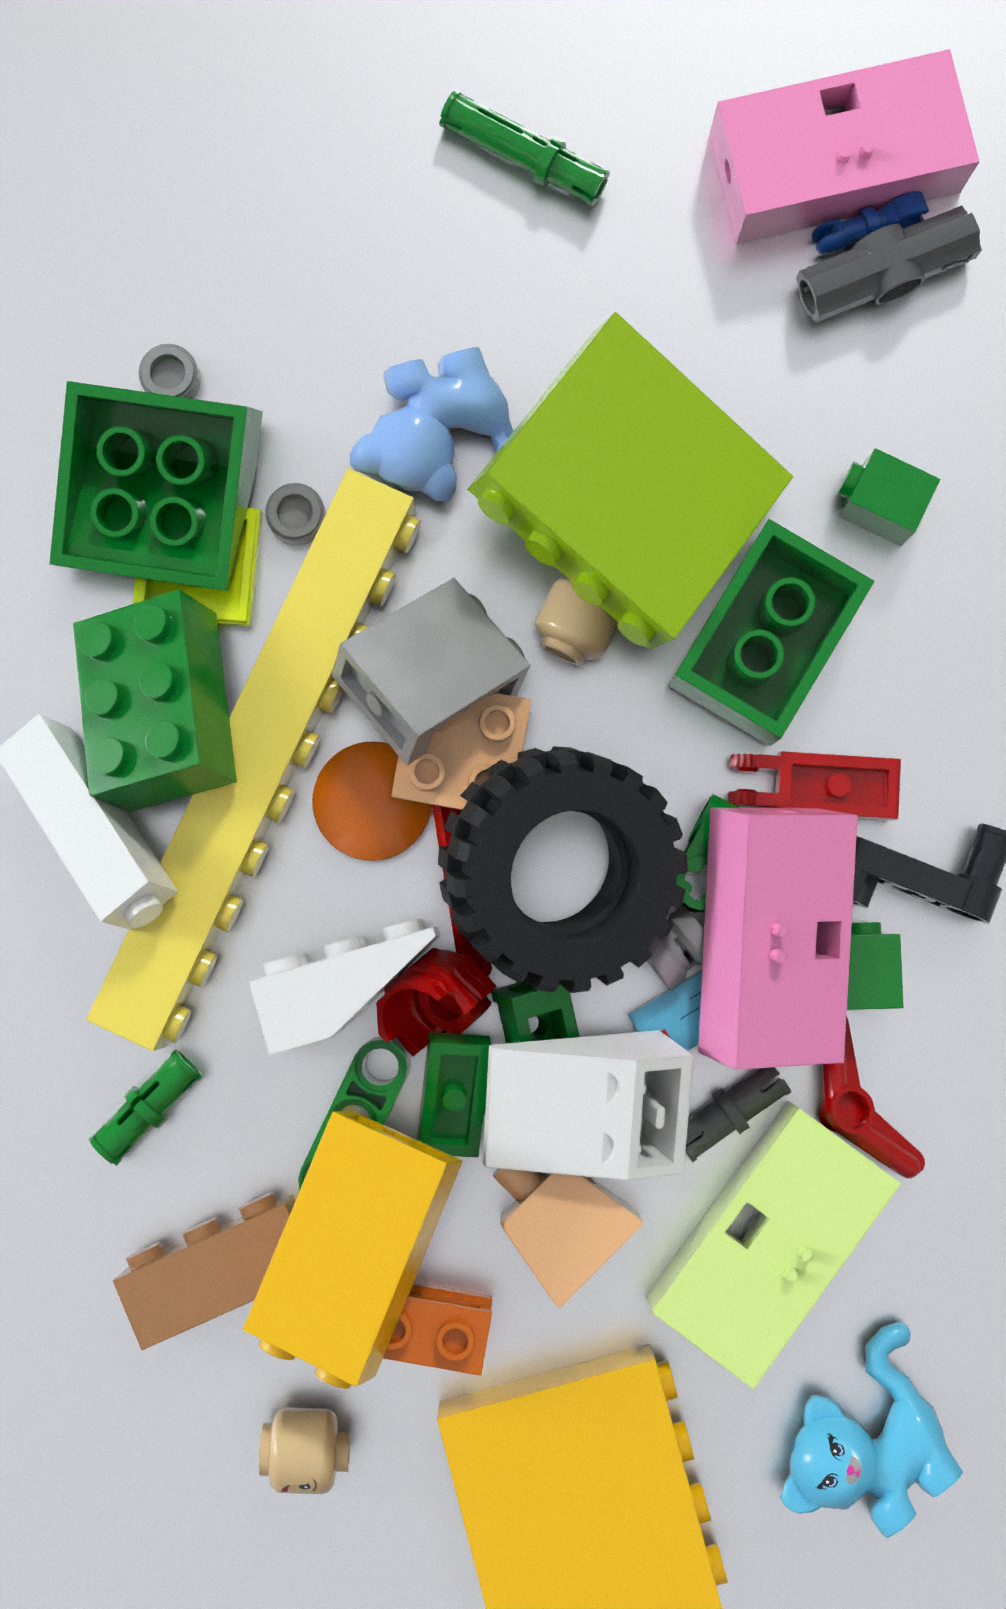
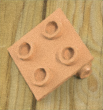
M493 693L436 729L426 754L409 765H406L398 756L391 797L463 810L468 801L460 795L471 782L481 786L490 778L486 771L487 768L500 760L508 763L518 760V752L523 751L532 699Z

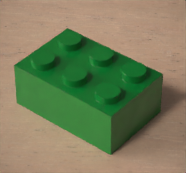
M768 519L668 686L768 746L773 745L784 735L875 581L773 520Z
M178 589L73 623L89 796L128 812H133L237 782L217 615L214 611Z

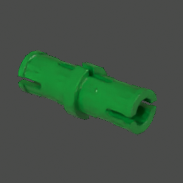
M175 1049L148 1080L139 1088L133 1086L124 1095L126 1102L88 1139L90 1144L105 1160L117 1166L122 1161V1158L153 1126L159 1129L168 1120L166 1113L187 1090L203 1077L202 1072L183 1053Z

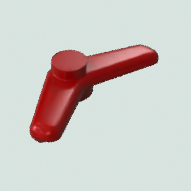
M846 1016L844 1063L822 1064L824 1099L819 1106L820 1121L824 1127L830 1131L837 1132L900 1176L907 1179L914 1178L924 1169V1156L875 1111L872 1098L861 1088L849 1021Z

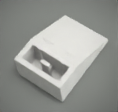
M418 918L384 928L383 933L386 941L366 946L364 936H357L323 946L325 959L308 964L306 953L262 964L265 977L248 982L269 1056L331 1038L344 1030L384 991L385 987L405 971L440 937L438 927L425 929L422 919Z
M659 1030L489 1045L482 1164L488 1168L618 1180H635L683 1174L694 1055Z

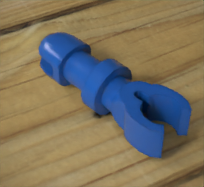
M922 191L909 192L888 202L880 210L876 211L873 206L860 209L857 217L844 221L836 218L818 225L812 233V241L817 242L815 248L818 253L823 255L845 250L847 244L860 241L868 234L882 227L899 223L904 229L924 221L922 214L929 212V208Z

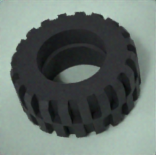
M553 746L551 751L533 748L518 752L517 761L508 763L500 760L487 768L486 771L490 778L481 786L474 782L470 783L460 795L468 801L460 815L450 812L444 829L451 833L449 845L439 846L438 865L445 870L446 879L439 882L443 901L451 907L453 913L450 918L458 931L471 943V946L502 974L518 983L526 980L534 989L552 993L558 988V984L562 985L570 993L589 991L592 987L591 979L595 977L606 986L623 979L624 973L621 967L628 962L633 963L638 968L652 956V953L646 947L655 936L665 941L674 926L666 920L671 906L682 907L686 891L676 885L677 874L688 872L687 853L675 848L673 843L680 840L683 836L676 817L664 813L663 810L666 809L668 802L658 789L644 784L643 776L628 766L594 753L579 751L571 747ZM566 811L587 814L601 825L608 843V870L601 889L585 908L568 918L552 922H539L528 917L515 903L511 888L513 861L521 843L532 829L553 815Z

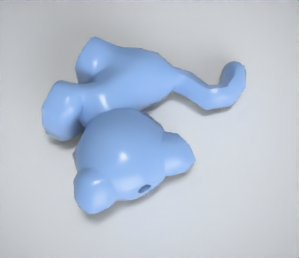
M479 347L463 349L442 356L438 363V377L429 374L422 359L411 360L389 367L383 374L387 393L396 400H407V405L402 409L380 415L371 433L359 439L350 453V465L352 468L367 475L378 474L386 483L408 491H422L436 501H450L456 490L457 475L452 466L455 456L454 441L449 430L451 428H462L478 434L491 436L495 454L513 432L509 419L508 402L499 385L490 376Z

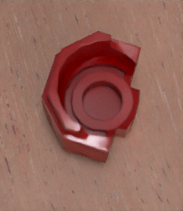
M432 948L384 988L385 995L376 1002L378 1035L386 1043L396 1037L413 1057L427 1046L429 1032L442 1033L445 1030L447 1033L461 1034L490 1008L492 1002L487 995L497 986L471 955Z

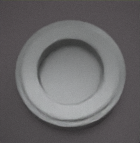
M175 344L158 345L144 355L139 365V380L145 392L193 399L199 390L201 375L198 365L192 355L181 346Z
M289 483L276 489L269 497L265 509L266 520L273 534L280 541L293 546L311 543L326 515V509L319 494L311 487L301 483Z

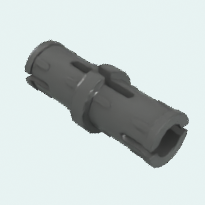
M775 1067L757 1069L727 1092L720 1088L712 1094L713 1102L688 1118L687 1140L699 1131L702 1132L701 1135L686 1144V1154L692 1162H695L700 1155L736 1130L739 1134L750 1128L747 1123L750 1119L783 1096H787L792 1092L786 1081L780 1078L763 1091H760L762 1086L780 1074Z

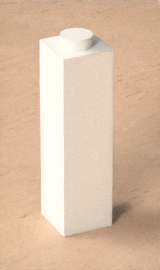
M42 714L36 715L0 746V763L99 920L130 930L149 924L161 914L163 904L179 891L127 812L89 796L85 748L72 728Z

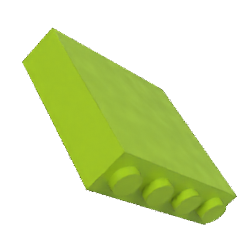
M615 311L592 332L467 490L478 499V505L486 516L499 524H507L525 540L526 549L534 558L543 564L555 566L571 580L574 592L582 600L593 606H601L618 622L617 627L628 640L639 646H646L651 650L674 640L794 476Z

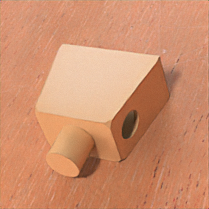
M499 1168L492 1175L515 1199L501 1214L500 1224L551 1300L559 1308L644 1224L640 1214L631 1205L592 1177L553 1173L541 1174V1172Z

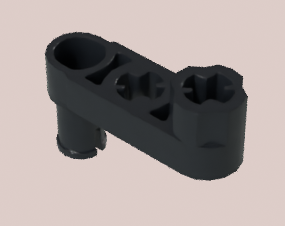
M979 824L978 832L963 872H956L955 874L857 836L853 904L868 908L876 885L879 883L966 918L989 924L1002 888L997 886L1006 863V830L987 824Z

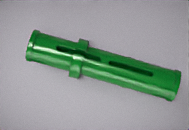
M454 90L449 95L440 115L442 118L439 121L440 127L448 129L457 135L459 134L506 161L518 165L525 171L533 174L534 181L540 185L547 186L550 183L575 195V197L590 206H594L601 197L608 182L607 178L610 175V170L589 162L566 149L565 141L557 137L549 140L542 135H538L523 125L475 102L457 90Z

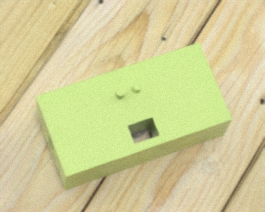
M787 1101L645 1296L651 1313L754 1390L901 1183L802 1109Z

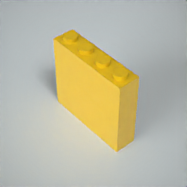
M650 1344L439 1402L437 1421L486 1609H722L716 1586L728 1583L717 1543L705 1546L700 1524L711 1521L701 1482L691 1485L688 1483L683 1462L695 1458L685 1422L681 1421L673 1424L667 1405L668 1400L678 1398L668 1360L656 1363Z

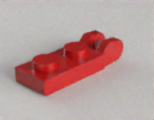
M781 751L777 755L730 754V769H736L738 772L776 771L775 793L757 792L753 789H737L736 791L728 792V802L738 807L818 808L858 815V818L893 821L898 819L901 759Z

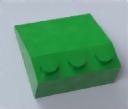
M67 381L49 565L228 591L256 473L263 411L247 406Z

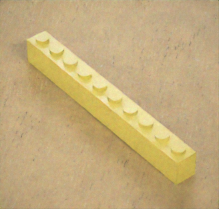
M347 469L229 717L237 782L192 795L160 863L179 892L163 904V911L155 920L145 926L128 930L86 1018L87 1021L151 1051L164 1048L168 1040L173 1043L179 1040L191 1015V1010L184 1007L194 985L201 988L204 986L216 963L217 954L210 950L220 929L229 932L239 915L243 899L236 895L246 874L255 877L267 855L269 844L262 842L272 820L279 823L282 821L292 802L295 790L288 787L298 765L303 768L308 766L317 749L320 735L313 733L323 711L331 714L342 696V687L331 676L340 643L369 627L364 625L373 604L383 606L393 587L396 574L389 570L398 551L401 550L407 553L415 541L421 520L415 518L417 511L413 497L352 469Z

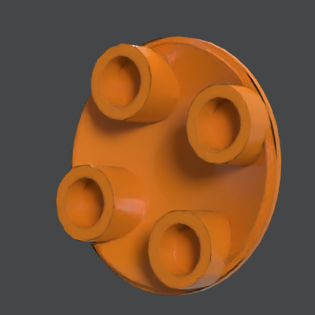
M362 742L342 749L324 765L314 785L312 805L319 830L334 848L356 859L368 861L384 860L409 850L424 832L430 818L431 804L391 797L398 755L388 743Z

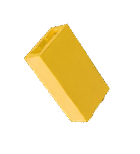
M332 1111L242 1330L261 1339L259 1347L274 1357L284 1360H294L297 1357L317 1367L315 1375L332 1386L349 1389L351 1385L357 1387L374 1378L463 1161L357 1112Z

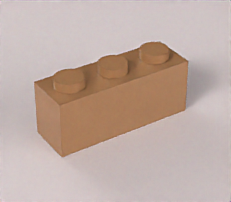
M273 1192L262 1195L240 1206L239 1210L242 1217L220 1226L217 1217L211 1218L184 1231L182 1234L186 1242L164 1251L161 1243L158 1242L126 1258L129 1267L113 1280V1283L141 1350H145L255 1300L294 1206L295 1199L293 1194L276 1201Z

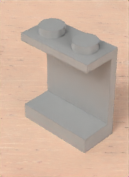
M452 578L340 643L331 676L403 762L409 765L426 754L435 730L496 691L505 695L517 696L531 665L525 659L520 646L513 639L506 637L487 616L481 601L476 596L468 594L455 578Z

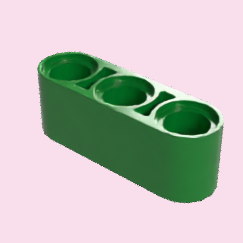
M375 1037L361 1046L355 1054L301 1167L298 1178L299 1191L332 1111H342L343 1108L350 1105L361 1106L368 1111L372 1120L385 1125L411 1067L410 1053L398 1039L394 1038L386 1043L381 1037ZM382 1048L389 1050L395 1055L399 1067L395 1078L389 1081H379L369 1074L366 1060L372 1050Z

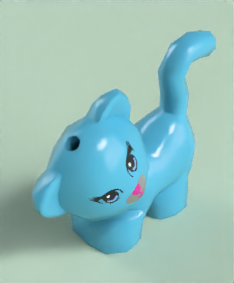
M898 1321L881 1327L865 1345L866 1373L882 1385L895 1400L889 1411L884 1429L878 1438L871 1439L870 1435L854 1419L844 1415L838 1403L827 1396L812 1395L805 1404L803 1414L804 1426L794 1441L790 1458V1474L784 1483L780 1495L783 1505L791 1511L799 1514L810 1513L821 1507L846 1510L863 1496L870 1494L872 1496L867 1503L871 1520L880 1533L889 1538L906 1527L917 1514L907 1494V1490L914 1483L931 1497H937L951 1487L962 1475L963 1471L946 1445L943 1430L934 1407L919 1394L907 1375L889 1364L888 1355L895 1349L906 1346L910 1341L911 1332L906 1324Z

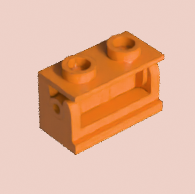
M414 1282L383 1359L481 1376L492 1316L493 1296Z

